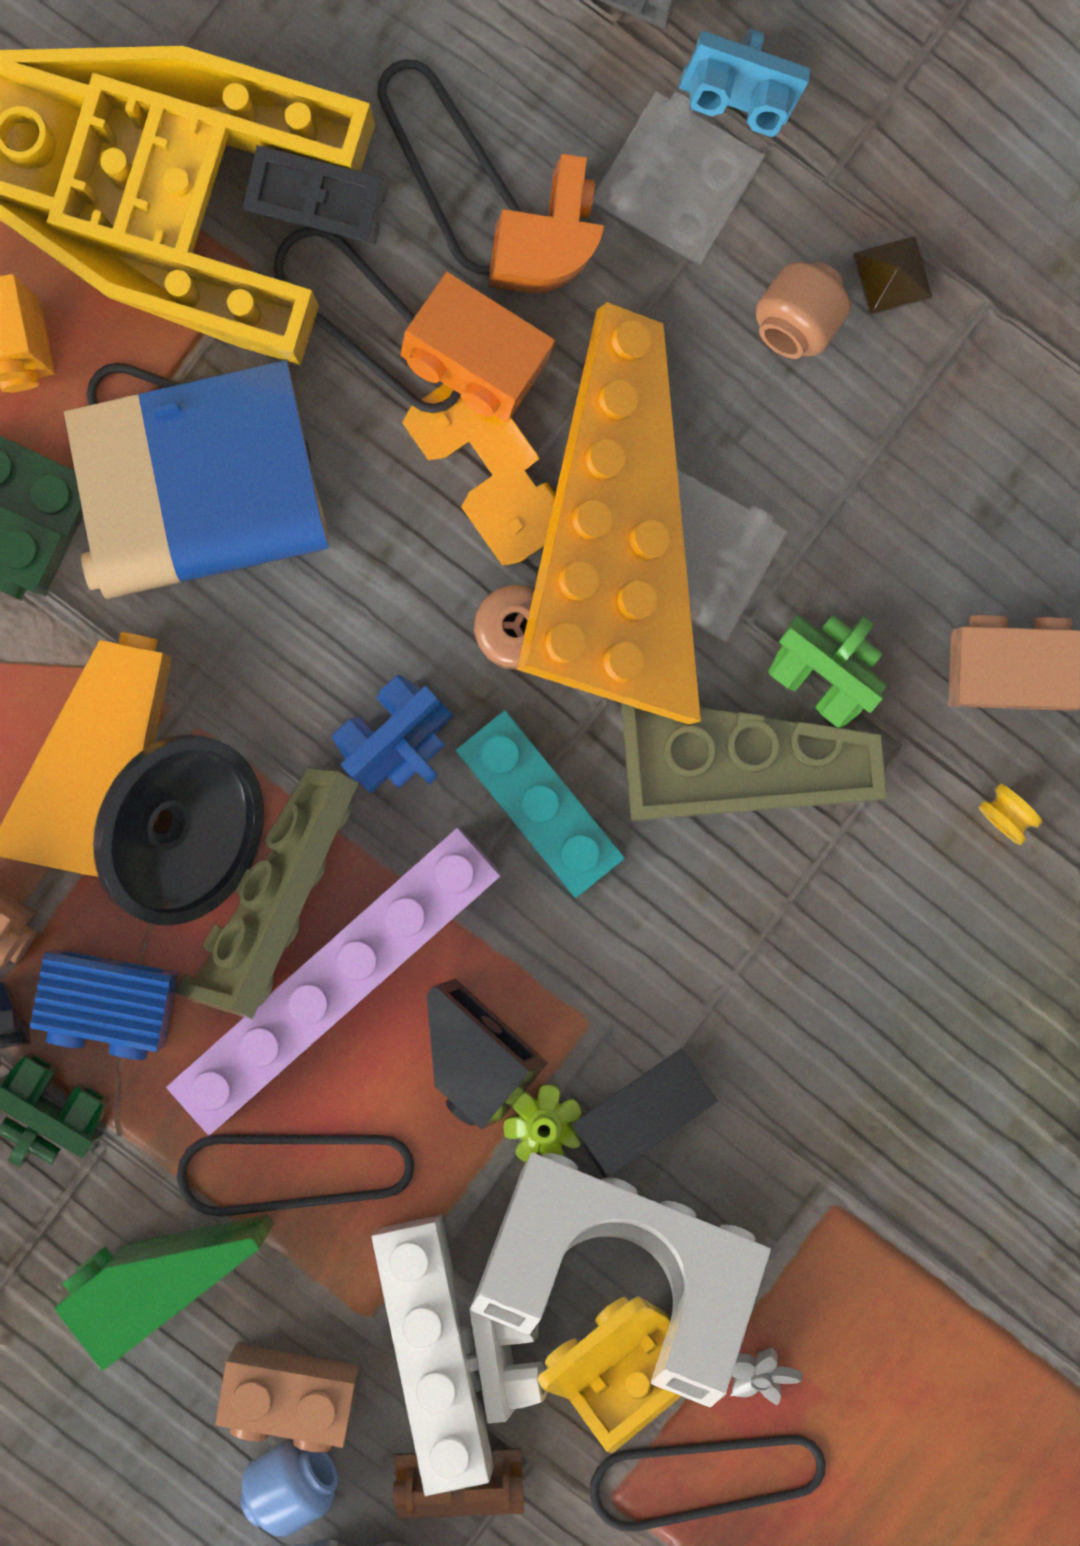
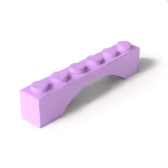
M461 827L456 828L274 990L266 1001L258 1007L253 1019L244 1017L166 1088L208 1135H211L495 882L502 873Z

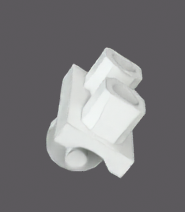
M470 1311L472 1326H460L473 1387L475 1392H478L482 1386L487 1424L506 1422L515 1409L543 1402L548 1395V1392L544 1390L537 1380L546 1370L543 1362L514 1365L511 1344L534 1342L538 1338L539 1324L528 1335Z

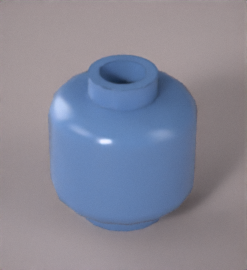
M294 1439L281 1443L250 1462L242 1476L240 1502L246 1518L254 1526L261 1527L269 1534L278 1537H288L327 1514L331 1510L335 1498L334 1490H336L338 1485V1475L326 1452L317 1453L299 1449L293 1445Z

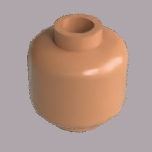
M807 262L789 263L778 272L757 303L755 314L760 326V336L768 347L784 357L798 359L801 356H817L829 346L848 318L851 302L846 289L843 287L842 277L831 266L822 262H813L812 264Z
M509 585L494 590L483 599L475 614L474 633L479 649L489 661L504 669L517 670L525 635L519 626L524 618L528 621L534 589L528 586ZM518 614L514 622H504L505 618L509 615ZM503 629L514 630L518 638L508 636Z

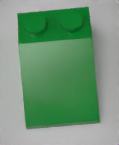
M267 1215L129 1242L113 1255L104 1246L76 1268L75 1273L62 1283L68 1293L53 1309L101 1371H104L259 1250L273 1228L274 1223Z

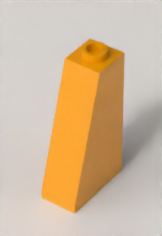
M120 632L118 644L99 640L0 825V857L98 877L93 854V838L101 803L113 780L124 766L138 753L154 744L173 657L156 652L157 639Z

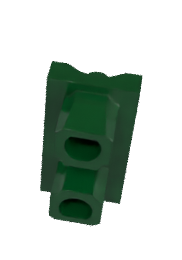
M31 1052L25 1055L8 1075L0 1078V1110L28 1126L26 1128L8 1116L1 1123L0 1135L16 1144L8 1161L21 1168L30 1155L33 1154L52 1165L62 1149L44 1139L43 1136L83 1159L89 1150L93 1151L104 1134L97 1128L103 1119L109 1099L93 1088L81 1083L75 1086L63 1108L45 1098L43 1095L58 1069L53 1064Z

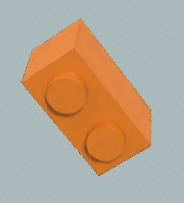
M446 271L405 330L400 356L407 360L410 369L419 377L432 383L441 381L460 393L464 403L476 413L485 417L496 416L505 423H508L546 366L555 340Z

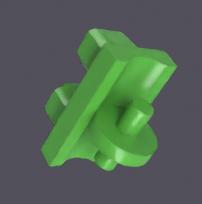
M797 615L779 641L782 646L769 670V674L793 691L798 689L813 669L831 682L832 685L817 702L815 708L838 728H843L859 715L863 709L871 713L883 699L882 693L887 687L886 682L851 656L853 654L868 667L872 668L883 654L864 639L874 625L864 615L852 629L834 615L829 617L821 630L839 643V645L835 644L805 619Z

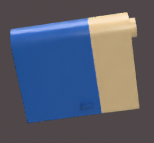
M287 360L64 411L90 551L81 553L82 568L89 589L95 590L100 588L106 600L330 549L327 525L319 494L313 481Z

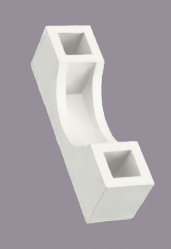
M442 1215L381 1227L371 1237L424 1495L428 1496L489 1483L494 1464L482 1406L474 1390L465 1356L456 1305L455 1276Z

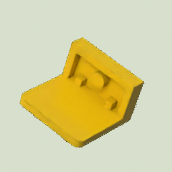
M622 1297L607 1306L595 1320L598 1327L582 1341L578 1342L577 1339H571L556 1348L545 1360L548 1369L537 1379L545 1391L570 1400L603 1448L609 1453H614L682 1397L650 1384L671 1318L664 1310L641 1297H635L630 1301L627 1297Z

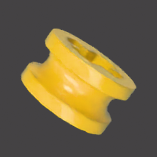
M999 784L994 789L996 798L992 802L983 801L978 808L1005 836L1014 843L1022 845L1026 841L1024 836L1026 829L1031 826L1038 828L1043 821L1020 796L1007 786Z

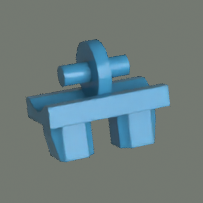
M752 28L748 30L742 44L702 30L691 59L681 74L679 89L690 92V106L692 110L713 117L723 114L728 105L748 112L747 123L752 131L774 137L778 134L782 125L786 124L807 86L811 68L761 51L764 34Z

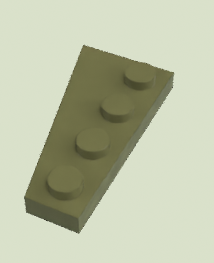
M621 703L631 821L887 799L882 739L879 734L804 722L795 723L764 718L761 715L742 712L733 713L702 708L701 706V721L689 725Z
M307 768L266 837L267 846L272 851L266 860L258 862L251 870H246L235 890L240 895L238 908L225 927L214 924L202 944V947L210 952L208 958L196 978L186 973L184 974L174 993L194 1003L246 1018H254L258 1007L266 1001L272 990V975L284 948L293 941L300 925L299 915L310 890L319 883L326 868L325 857L337 831L344 826L352 810L351 799L358 786V782L338 771Z

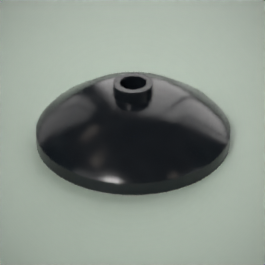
M187 734L169 737L148 746L124 766L104 796L97 815L93 838V854L99 880L110 899L118 907L135 918L150 924L178 925L191 922L213 911L236 890L246 870L250 869L254 861L263 831L264 806L262 793L257 777L249 763L239 752L225 743L202 735Z

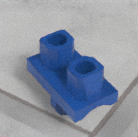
M396 675L380 690L377 696L378 701L392 715L390 719L376 732H373L359 716H356L345 722L332 737L345 758L340 765L355 781L357 780L371 794L388 778L400 788L416 772L428 784H432L439 775L428 761L445 746L436 733L454 717L426 686L420 690L403 676Z

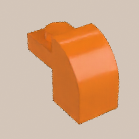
M561 154L553 170L548 216L502 209L495 225L488 287L524 293L550 292L571 282L584 269L597 249L604 229V225L579 221V218L589 219L595 188L594 180L584 179L586 157Z

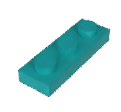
M505 710L456 749L457 753L575 898L625 859Z

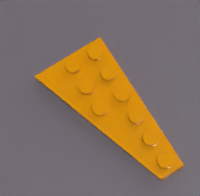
M606 302L596 310L517 670L690 725L700 722L701 716L664 324Z

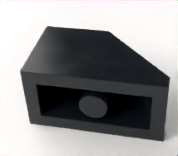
M453 979L434 985L426 995L434 1085L447 1097L446 1105L458 1119L468 1125H477L484 1129L504 1118L548 1062L459 981Z

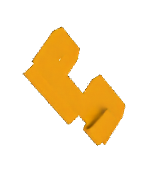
M443 384L421 400L432 404L443 402L451 395L453 389ZM461 396L456 404L442 412L429 413L411 406L402 424L428 460L446 458L470 442L493 476L468 493L461 508L501 565L521 563L544 547L556 493L548 482L536 487L525 472L526 469L539 460V456L512 418H510L508 423H505L496 416H482L470 409L464 403Z

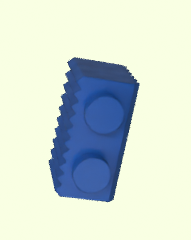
M63 949L47 951L42 958L40 979L37 984L30 1028L47 1031L46 1042L53 1045L84 1048L85 1039L110 1043L108 1053L113 1056L133 1060H146L148 1051L158 1052L165 1047L179 972Z

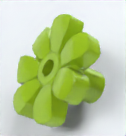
M543 1084L539 1089L537 1100L525 1091L513 1105L514 1110L519 1116H508L504 1120L503 1129L505 1137L508 1139H521L516 1147L515 1154L524 1162H527L532 1152L535 1154L541 1153L542 1155L553 1153L564 1157L563 1145L576 1149L581 1144L569 1125L580 1118L582 1109L575 1099H568L559 1104L560 1091L555 1085ZM541 1125H547L549 1129L547 1131H541L539 1127Z

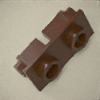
M522 1448L491 1449L494 1469L489 1483L428 1496L424 1495L416 1453H396V1481L393 1484L394 1508H397V1519L524 1513Z

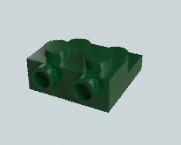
M0 436V591L19 600L23 599L27 590L45 597L83 518L76 474L74 470Z

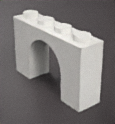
M532 1152L518 1178L469 1311L530 1335L541 1320L562 1258L570 1248L582 1241L595 1237L608 1236L629 1240L647 1250L658 1261L667 1275L672 1290V1317L650 1384L712 1407L727 1392L771 1248L755 1242V1236L743 1228L733 1225L717 1227L696 1218V1213L683 1204L673 1201L657 1203L637 1195V1189L626 1181L613 1177L600 1180L578 1171V1166L566 1157L553 1153H545L540 1156Z

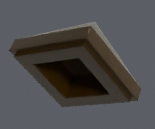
M915 236L853 254L870 315L932 298Z

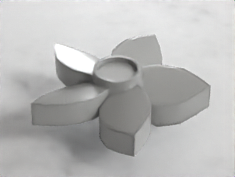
M772 1347L759 1351L756 1359L751 1354L739 1353L732 1373L734 1379L731 1396L749 1397L760 1391L765 1398L778 1406L782 1391L780 1384L802 1382L803 1372L789 1367H778V1353Z

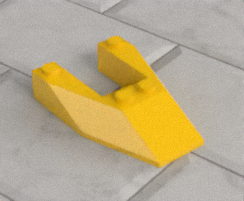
M185 46L0 50V221L108 298L240 348L282 361L287 360L289 363L301 366L319 308L313 291L193 254V250L226 145L254 154L256 146L259 145L361 172L375 127L370 103Z

